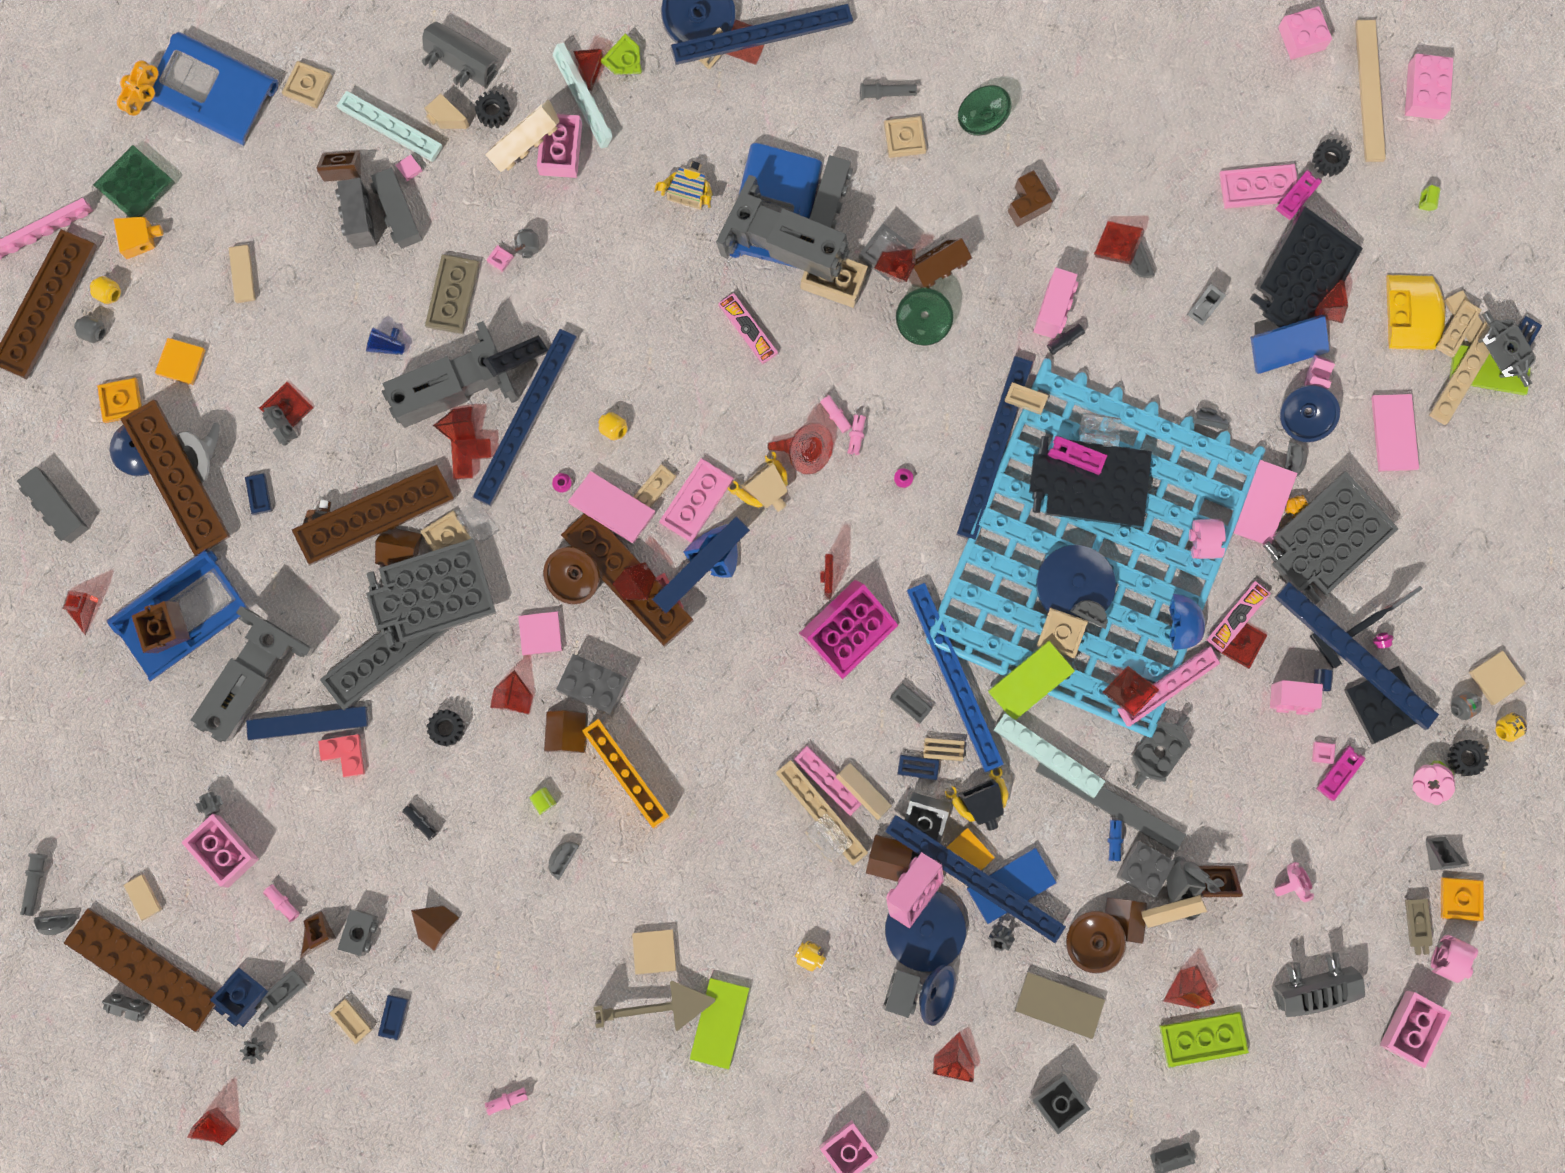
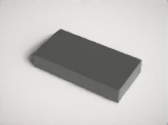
M903 683L889 698L919 724L933 709Z

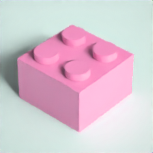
M1319 6L1284 16L1278 27L1291 60L1326 50L1332 40Z
M1286 680L1272 684L1270 708L1276 709L1278 713H1289V711H1296L1297 715L1314 713L1315 710L1321 709L1323 684Z
M852 1120L819 1146L821 1152L837 1173H860L879 1158Z

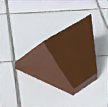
M445 906L411 910L418 939L433 951L437 949L460 918Z
M322 911L303 921L305 929L300 959L336 939Z

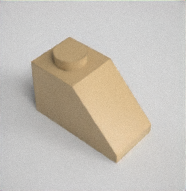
M441 93L424 108L427 113V120L432 125L436 124L440 129H467L469 127L466 117Z

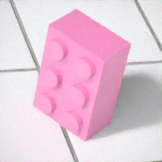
M1415 54L1408 63L1405 116L1442 120L1450 111L1453 58Z
M557 114L560 120L556 125L558 129L550 136L548 133L542 137L544 141L539 145L537 169L541 176L577 178L582 133L581 118L579 115Z
M1055 267L1033 330L1034 333L1053 339L1056 338L1058 333H1062L1068 318L1066 316L1073 302V295L1079 283L1076 281L1077 274Z
M215 814L209 816L181 842L220 887L229 888L259 860L225 820Z
M922 852L918 858L915 857L911 861L910 869L907 873H903L900 876L899 884L896 888L891 889L887 894L886 901L889 915L906 927L911 928L944 882L942 865Z
M1406 991L1379 1046L1415 1066L1425 1068L1452 1012L1415 992Z

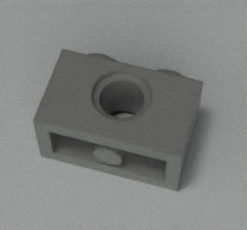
M350 909L338 950L358 956H365L366 953H369L372 947V941H370L372 933L376 932L379 921H377L378 916ZM359 927L364 931L361 939H358L355 934Z

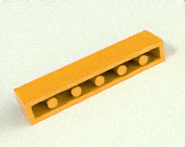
M597 719L582 730L651 827L655 829L668 820L670 816L602 722Z

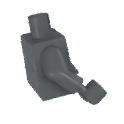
M1182 856L1173 859L1175 861L1174 867L1166 878L1169 904L1200 895L1206 888L1205 883L1211 893L1221 891L1218 887L1224 886L1221 879L1211 880L1210 876L1201 870L1196 863L1187 862ZM1200 914L1186 917V919L1189 921L1194 920Z

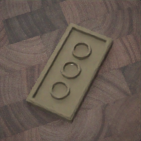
M442 254L425 322L426 328L458 334L464 333L479 270V261Z
M1027 972L1014 1011L1093 1039L1105 1000Z

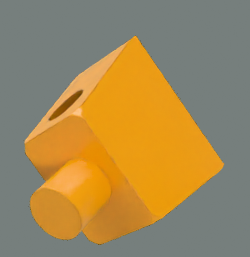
M145 217L114 219L119 252L126 259L153 250L155 248L154 238L163 236L161 225L151 226Z

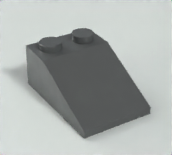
M912 792L905 821L940 843L951 803ZM913 851L911 859L918 858L919 854Z

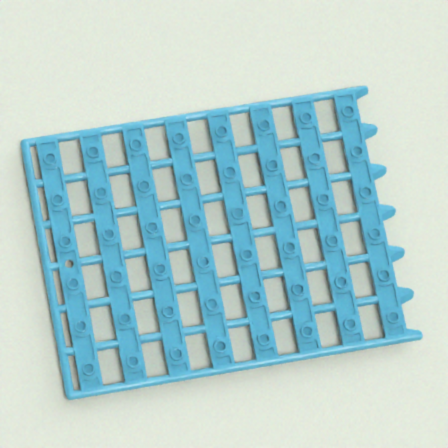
M1045 358L1031 389L1035 391L1040 390L1067 401L1062 416L1044 409L1041 415L1022 409L1001 459L987 506L978 524L980 527L977 537L981 528L1009 539L1007 549L1003 556L975 544L976 540L968 538L938 609L939 620L937 622V619H934L935 625L931 627L929 633L937 648L951 653L947 643L937 644L935 641L937 633L945 635L949 639L966 646L965 650L953 646L958 657L1006 676L1011 672L1008 669L1009 665L1017 667L1034 653L1018 646L1024 629L1040 635L1047 615L1033 610L1038 597L1036 591L1038 570L1011 559L1017 543L1045 554L1046 559L1052 552L1061 547L1075 545L1062 539L1066 526L1069 523L1097 535L1092 549L1099 552L1104 538L1132 549L1133 552L1127 566L1105 557L1113 569L1116 584L1119 586L1112 603L1105 611L1108 619L1106 629L1102 628L1098 637L1084 632L1078 648L1079 652L1090 656L1084 673L1075 670L1074 673L1059 684L1076 692L1075 696L1072 697L1056 689H1053L1048 695L1151 738L1155 733L1156 723L1161 718L1166 702L1140 719L1149 723L1148 728L1136 723L1126 726L1122 717L1118 716L1119 712L1117 709L1137 695L1127 692L1128 696L1121 697V688L1125 690L1129 687L1134 675L1156 683L1182 664L1187 649L1175 650L1178 653L1172 668L1142 655L1148 639L1173 649L1169 639L1172 626L1156 620L1162 604L1170 607L1173 594H1179L1194 600L1203 611L1223 558H1215L1214 561L1192 558L1191 551L1185 549L1189 539V529H1192L1193 520L1210 519L1199 514L1204 499L1233 510L1228 526L1224 525L1225 541L1222 542L1221 548H1225L1226 552L1240 517L1259 460H1262L1265 448L1259 446L1252 454L1230 446V434L1228 431L1221 432L1214 440L1194 431V423L1191 416L1186 417L1179 425L1158 417L1159 407L1156 402H1150L1144 410L1122 402L1123 391L1120 387H1115L1108 395L1088 388L1087 376L1084 372L1078 373L1072 381L1051 373V360ZM1074 405L1103 416L1097 431L1069 420ZM1110 420L1139 431L1133 446L1105 435ZM1026 424L1053 436L1048 450L1053 448L1055 436L1067 440L1141 450L1140 448L1147 434L1175 446L1169 461L1153 454L1151 455L1149 476L1159 479L1161 482L1155 496L1147 493L1145 510L1147 517L1141 531L1128 526L1052 516L1060 519L1055 535L1025 524L1034 502L1032 494L1029 493L1030 484L1004 474L1010 458L1032 467L1033 454H1037L1038 449H1040L1019 440L1024 425ZM1182 449L1211 461L1205 476L1176 464ZM1218 464L1247 476L1241 491L1212 479ZM1168 484L1197 495L1191 511L1162 499ZM996 493L1024 504L1019 520L989 509ZM1044 496V500L1041 501L1040 512L1045 513L1047 496ZM977 517V519H976V521H975V524H974V526H973V528H972V531H971V533H970V534H972V535H973V533H974V530H975V527H976V524H977V521H978V517ZM1154 518L1183 530L1177 546L1148 534ZM1140 553L1169 565L1163 581L1134 569ZM966 563L995 574L989 591L960 579ZM1176 569L1206 580L1200 596L1171 585ZM1003 578L1032 590L1026 606L996 594ZM1126 589L1155 600L1149 616L1120 605ZM952 598L981 610L974 627L945 615ZM988 614L1017 625L1011 642L981 630ZM941 623H943L946 632L941 631ZM1112 624L1141 636L1135 652L1106 641ZM973 649L1001 660V666L971 654ZM1097 660L1127 671L1121 688L1113 686L1107 692L1109 695L1106 694V691L1112 685L1091 676ZM1086 696L1112 707L1111 713L1082 701V697Z

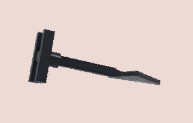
M1421 586L1417 587L1382 610L1375 612L1346 631V633L1354 637L1423 588ZM1315 633L1309 636L1332 669L1342 664L1334 650Z

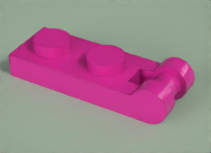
M1309 170L1303 174L1275 209L1289 220L1294 217L1322 183V180L1313 177Z
M1055 436L1053 440L1054 446L1049 450L1048 456L1098 475L1101 473L1107 455ZM1061 447L1067 448L1065 453L1060 451Z
M1350 745L1347 746L1316 789L1331 801H1335L1366 758L1361 754L1355 753L1354 748ZM1348 758L1353 760L1352 765L1349 762H1347Z

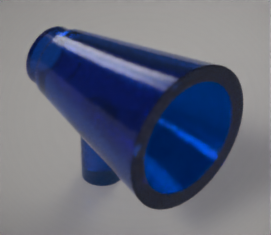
M372 327L366 352L403 355L406 344L397 340L400 332L398 328H392L389 336Z

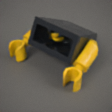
M999 767L997 769L998 776H995L993 771L990 770L989 776L991 780L958 793L960 797L956 796L957 791L953 786H951L954 790L952 796H949L945 791L946 797L952 799L953 806L961 816L970 822L975 821L978 825L985 823L988 831L998 828L996 818L1004 815V808L1006 807L1009 795L1004 779H1001L1003 772Z

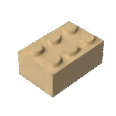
M849 259L843 260L841 272L838 277L834 278L833 282L804 271L800 289L854 308L866 278L868 266Z

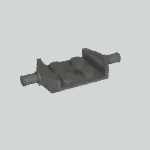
M1489 310L1482 313L1481 315L1487 322V327L1478 342H1484L1502 372L1499 377L1518 376L1524 387L1532 384L1526 373L1529 372V368L1535 362L1536 356L1514 319L1498 321V319L1494 320ZM1508 343H1511L1514 346V351L1512 353L1509 352L1507 349Z
M1182 714L1178 722L1174 724L1158 721L1153 736L1151 738L1146 736L1132 755L1131 761L1139 772V776L1132 783L1136 789L1139 790L1147 779L1165 782L1167 776L1185 751L1191 746L1189 739L1183 731V727L1190 720L1187 715ZM1156 747L1164 749V756L1162 758L1155 755L1154 750Z

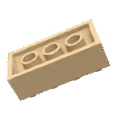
M547 99L494 144L485 154L500 172L505 168L509 171L516 165L514 161L518 157L523 159L530 153L528 149L534 145L536 148L544 141L542 138L548 133L550 136L558 129L556 125L560 120L551 102Z

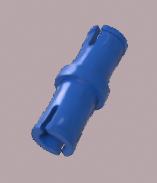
M1110 820V838L1107 839V842H1109L1108 861H1121V843L1124 841L1122 839L1123 821Z

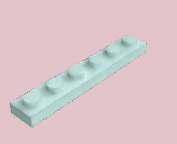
M564 43L557 44L552 56L600 148H606L613 137L612 132L607 127L603 114L599 112L595 99L587 89V84L583 81L578 67L574 64L570 51L567 50Z
M348 91L345 92L336 105L339 110L432 162L443 148L441 143Z
M1007 714L1002 716L993 730L1092 798H1095L1105 783V780Z

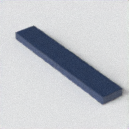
M736 516L652 600L667 613L750 529Z
M367 707L246 720L247 740L252 741L368 727Z

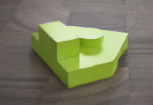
M625 33L601 59V63L614 75L641 74L639 45Z

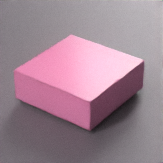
M412 155L396 164L397 169L407 182L422 172L421 167Z
M497 245L487 258V262L503 272L514 256Z
M1313 742L1312 762L1334 764L1335 744Z

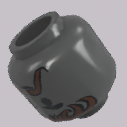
M533 229L518 230V233L514 235L515 252L522 255V258H532L533 254L539 252L538 234Z

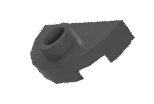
M1140 241L1129 252V267L1139 277L1153 278L1154 272L1142 241Z
M1201 408L1193 417V423L1223 430H1227L1230 426L1226 418L1223 420L1217 415L1218 411L1211 408Z
M1289 442L1285 469L1293 471L1299 476L1306 466L1307 454L1301 446Z
M1090 600L1081 601L1070 610L1104 629L1107 627L1108 619L1105 609L1097 602Z
M564 842L552 852L548 868L551 875L557 880H560L580 846L577 843Z
M76 914L35 917L34 924L38 932L43 935H57L68 930L75 923L77 917Z

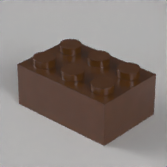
M949 238L904 265L903 269L913 287H925L927 289L934 286L937 279H944L950 276L952 270L956 268L961 269L968 265L967 261L972 259V256L962 238Z

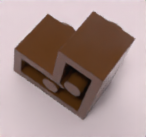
M1034 170L1017 179L1014 188L1020 198L1010 203L1008 213L1015 225L1019 227L1049 211L1053 201Z

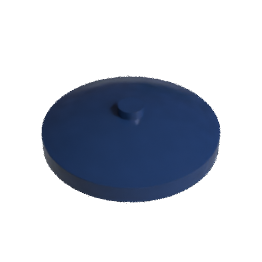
M662 0L661 19L669 37L675 43L713 35L717 28H721L723 32L731 31L735 22V5L733 0Z
M1082 545L1064 546L1052 552L1041 564L1036 578L1037 595L1047 612H1049L1050 608L1079 618L1082 617L1070 611L1075 604L1090 600L1099 603L1106 611L1112 603L1116 590L1115 575L1107 559L1096 550Z
M936 891L911 928L906 927L891 917L888 912L885 922V938L893 956L904 966L916 971L931 972L941 965H949L960 954L966 938V925L963 914L956 903L948 896Z

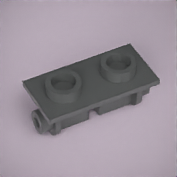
M278 405L264 408L265 411L262 413L263 420H265L270 429L276 427L273 434L279 444L285 446L290 443L289 440L298 438L294 428L290 425Z
M113 992L102 1001L104 1004L103 1010H106V1013L121 1017L123 1011H126L124 1018L135 1022L145 1019L146 1014L143 1012L150 1006V1004L140 999H132L123 996L121 993Z
M1188 1142L1150 1154L1155 1173H1166L1195 1164L1196 1155L1191 1150Z

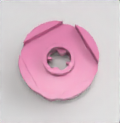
M1441 764L1423 765L1414 775L1413 791L1426 802L1439 805L1451 798L1455 791L1456 783L1453 773ZM1437 780L1440 786L1432 787L1428 781Z

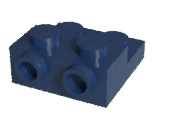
M238 967L210 1001L216 1005L213 1009L223 1016L226 1013L229 1016L226 1020L237 1027L239 1024L244 1027L256 1014L257 1010L255 1007L269 991Z

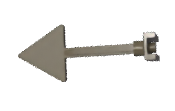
M670 981L671 1002L614 1010L613 1008L603 1009L602 1004L594 1005V1011L600 1010V1012H595L597 1021L595 1022V1027H604L605 1021H612L614 1018L672 1010L675 1030L678 1031L713 1004L715 999L682 984Z

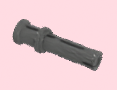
M876 82V84L864 85V83H860V100H864V98H876V100H879L882 97L917 96V84L881 85V83Z
M28 853L30 859L28 870H25L27 881L20 915L34 916L40 878L44 876L43 867L48 855Z

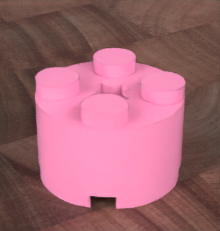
M1221 519L1193 520L1192 529H1189V540L1193 541V547L1191 548L1192 558H1223L1225 548H1221L1222 542L1225 541V528L1223 521H1220Z
M1445 935L1440 940V942H1443L1441 947L1436 946L1430 964L1431 968H1434L1432 972L1455 983L1461 982L1464 978L1469 979L1473 974V967L1471 966L1478 955V949L1451 935Z

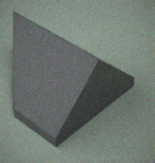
M1446 837L1426 839L1430 870L1470 866L1450 845Z

